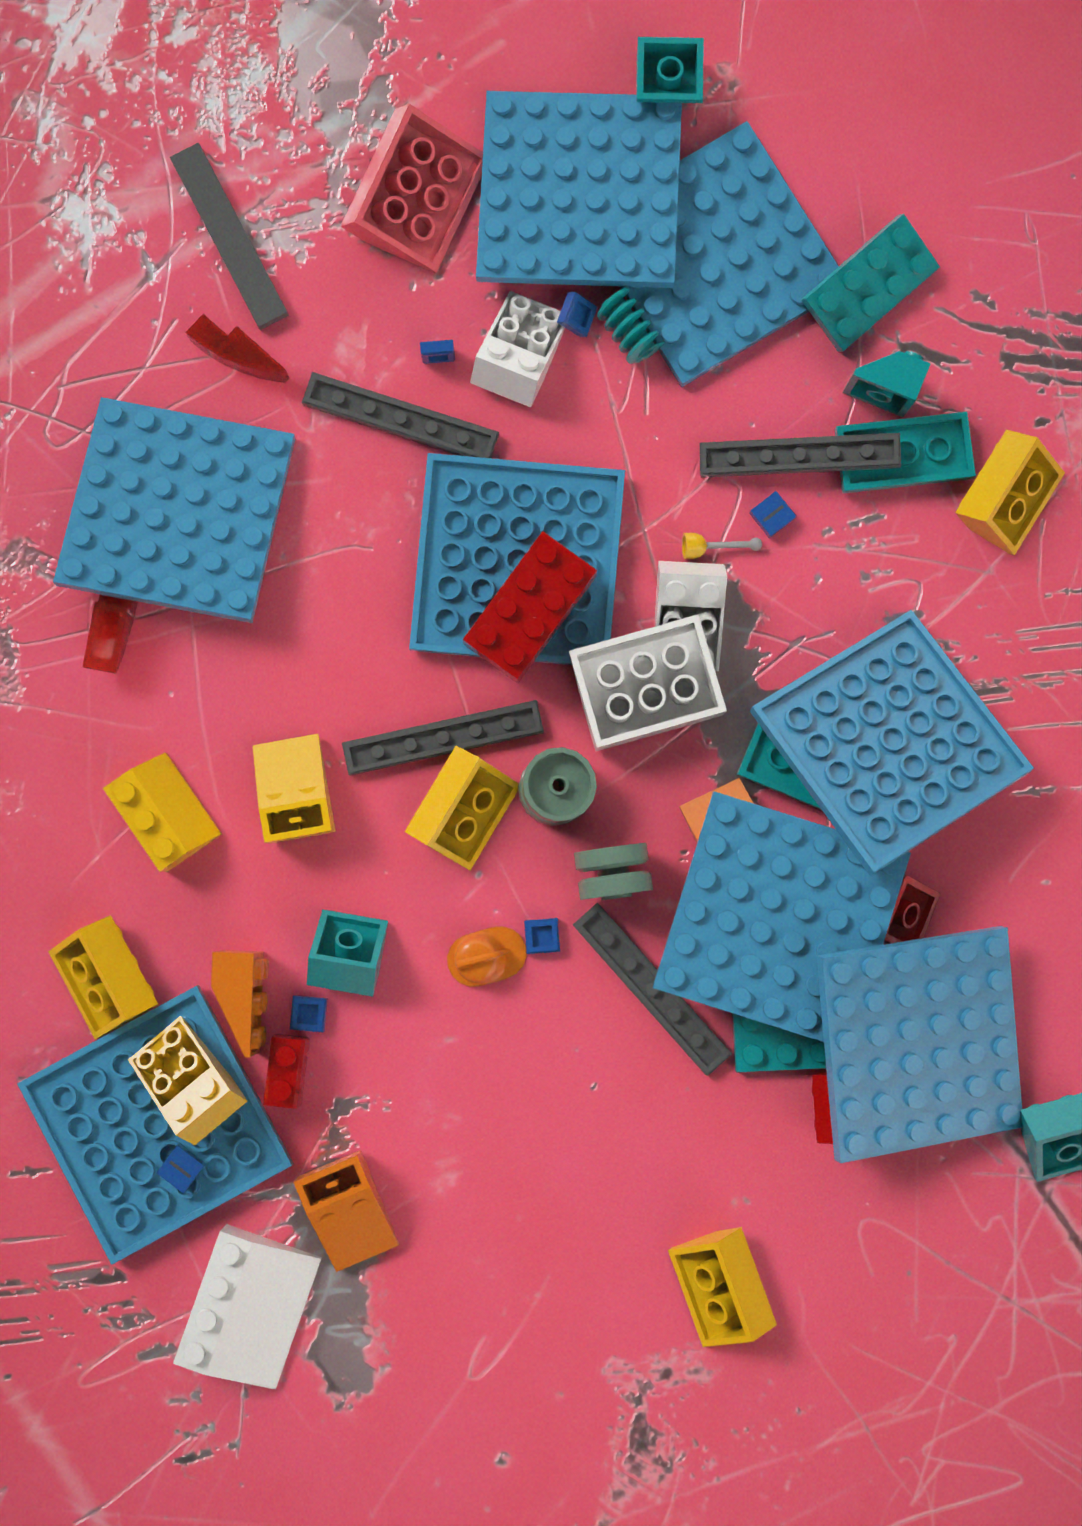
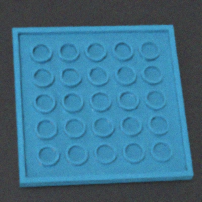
M486 91L476 266L477 282L674 288L682 103L636 102V95Z
M746 121L679 162L674 288L629 287L630 291L625 297L627 300L637 299V303L633 306L634 311L639 309L645 311L639 319L641 322L651 320L652 323L646 331L648 333L656 330L659 332L653 342L655 344L664 342L659 352L680 386L683 387L808 313L809 310L801 299L839 266L750 124Z
M101 397L53 583L59 587L253 623L294 448L295 435L288 432Z
M428 453L409 650L480 657L464 645L463 638L542 531L597 570V576L534 662L572 665L569 655L570 650L611 639L625 470Z
M912 610L755 704L750 710L752 716L870 876L1034 769Z
M713 791L652 988L824 1042L816 956L883 945L911 853L907 852L870 876L836 829Z
M996 926L816 956L835 1161L845 1163L1023 1127L1020 1116L1022 1098L1008 927Z
M199 985L17 1083L111 1265L294 1164ZM179 1016L185 1019L217 1058L247 1099L243 1106L195 1146L175 1135L128 1061L130 1057ZM178 1144L182 1145L206 1164L184 1194L157 1174V1171Z

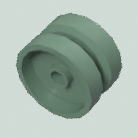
M563 747L547 749L536 755L522 772L518 785L520 802L526 813L537 822L550 826L565 825L582 815L593 802L597 789L595 772L589 761L577 751ZM554 780L559 781V786L564 788L563 791L558 792L553 789L552 783Z
M647 843L621 845L574 853L577 871H597L598 877L582 879L578 883L580 900L599 897L602 900L630 897L635 892L653 890L650 872L646 870L629 872V866L644 864L649 860Z

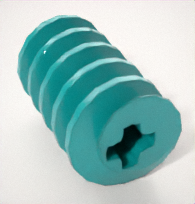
M625 287L603 302L597 317L601 321H606L604 325L606 331H614L612 340L614 342H621L619 345L620 352L628 353L626 361L629 364H634L652 356L660 349L664 342L657 344L653 342L659 332L656 330L647 333L646 330L652 322L651 320L639 321L645 311L643 309L632 310L633 306L637 303V299L632 298L626 301L624 298L630 289Z

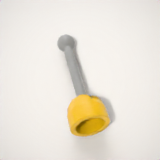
M694 532L683 533L682 537L684 559H697L706 552V549L751 548L754 551H758L762 547V541L759 538H753L750 541L706 542L702 535Z

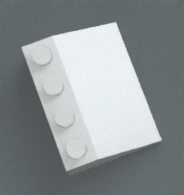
M699 615L569 651L595 751L720 717L727 711Z
M226 1224L219 1232L173 1364L211 1377L276 1389L322 1257Z

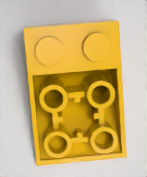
M319 734L253 745L258 807L264 843L272 844L336 832Z
M181 1016L128 1059L175 1135L194 1146L247 1102V1099L230 1074Z

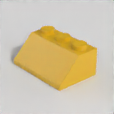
M1006 430L955 513L971 531L1005 552L1015 555L1065 472L1038 437Z
M455 746L404 832L471 871L515 797L519 783L481 758Z
M166 752L131 768L103 787V790L159 872L170 871L222 835Z
M111 915L78 929L48 951L95 1040L158 1005L152 987L146 982L138 967L137 959L131 954L123 939L121 929L115 924Z
M742 1227L715 1231L668 1250L703 1347L754 1342L777 1325Z

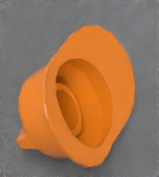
M504 926L491 927L469 933L458 938L451 945L447 955L448 969L453 978L460 984L469 987L483 986L501 981L517 974L523 967L527 957L526 945L522 937L515 930Z

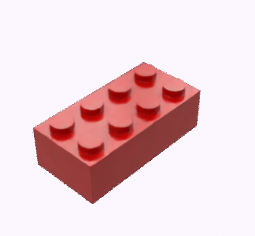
M542 531L463 638L464 645L518 684L595 580L597 570Z

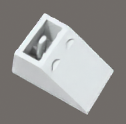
M510 291L475 357L470 383L531 407L542 386L565 330V327L557 323L561 311Z
M658 561L655 626L699 615L714 669L719 671L727 586L725 564Z

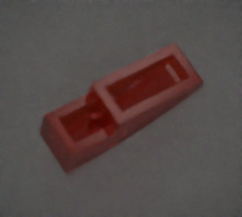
M203 313L185 332L195 346L229 368L269 381L286 383L290 379L286 369L238 326L227 335Z
M99 595L98 602L94 603L83 668L117 674L131 632L138 604L137 601Z

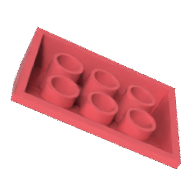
M411 104L394 110L341 227L372 246L432 273H437L482 176L483 152Z

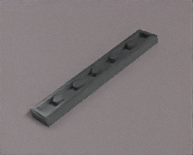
M199 142L171 156L170 159L258 328L262 330L289 316Z
M314 372L311 374L302 400L303 406L458 456L492 458L499 438L498 431Z
M900 433L699 443L701 478L901 468Z
M537 700L342 742L348 775L351 776L451 754L455 746L464 750H470L543 734L544 731Z
M598 903L573 924L578 932L706 1076L732 1055L682 997L652 988L657 969Z

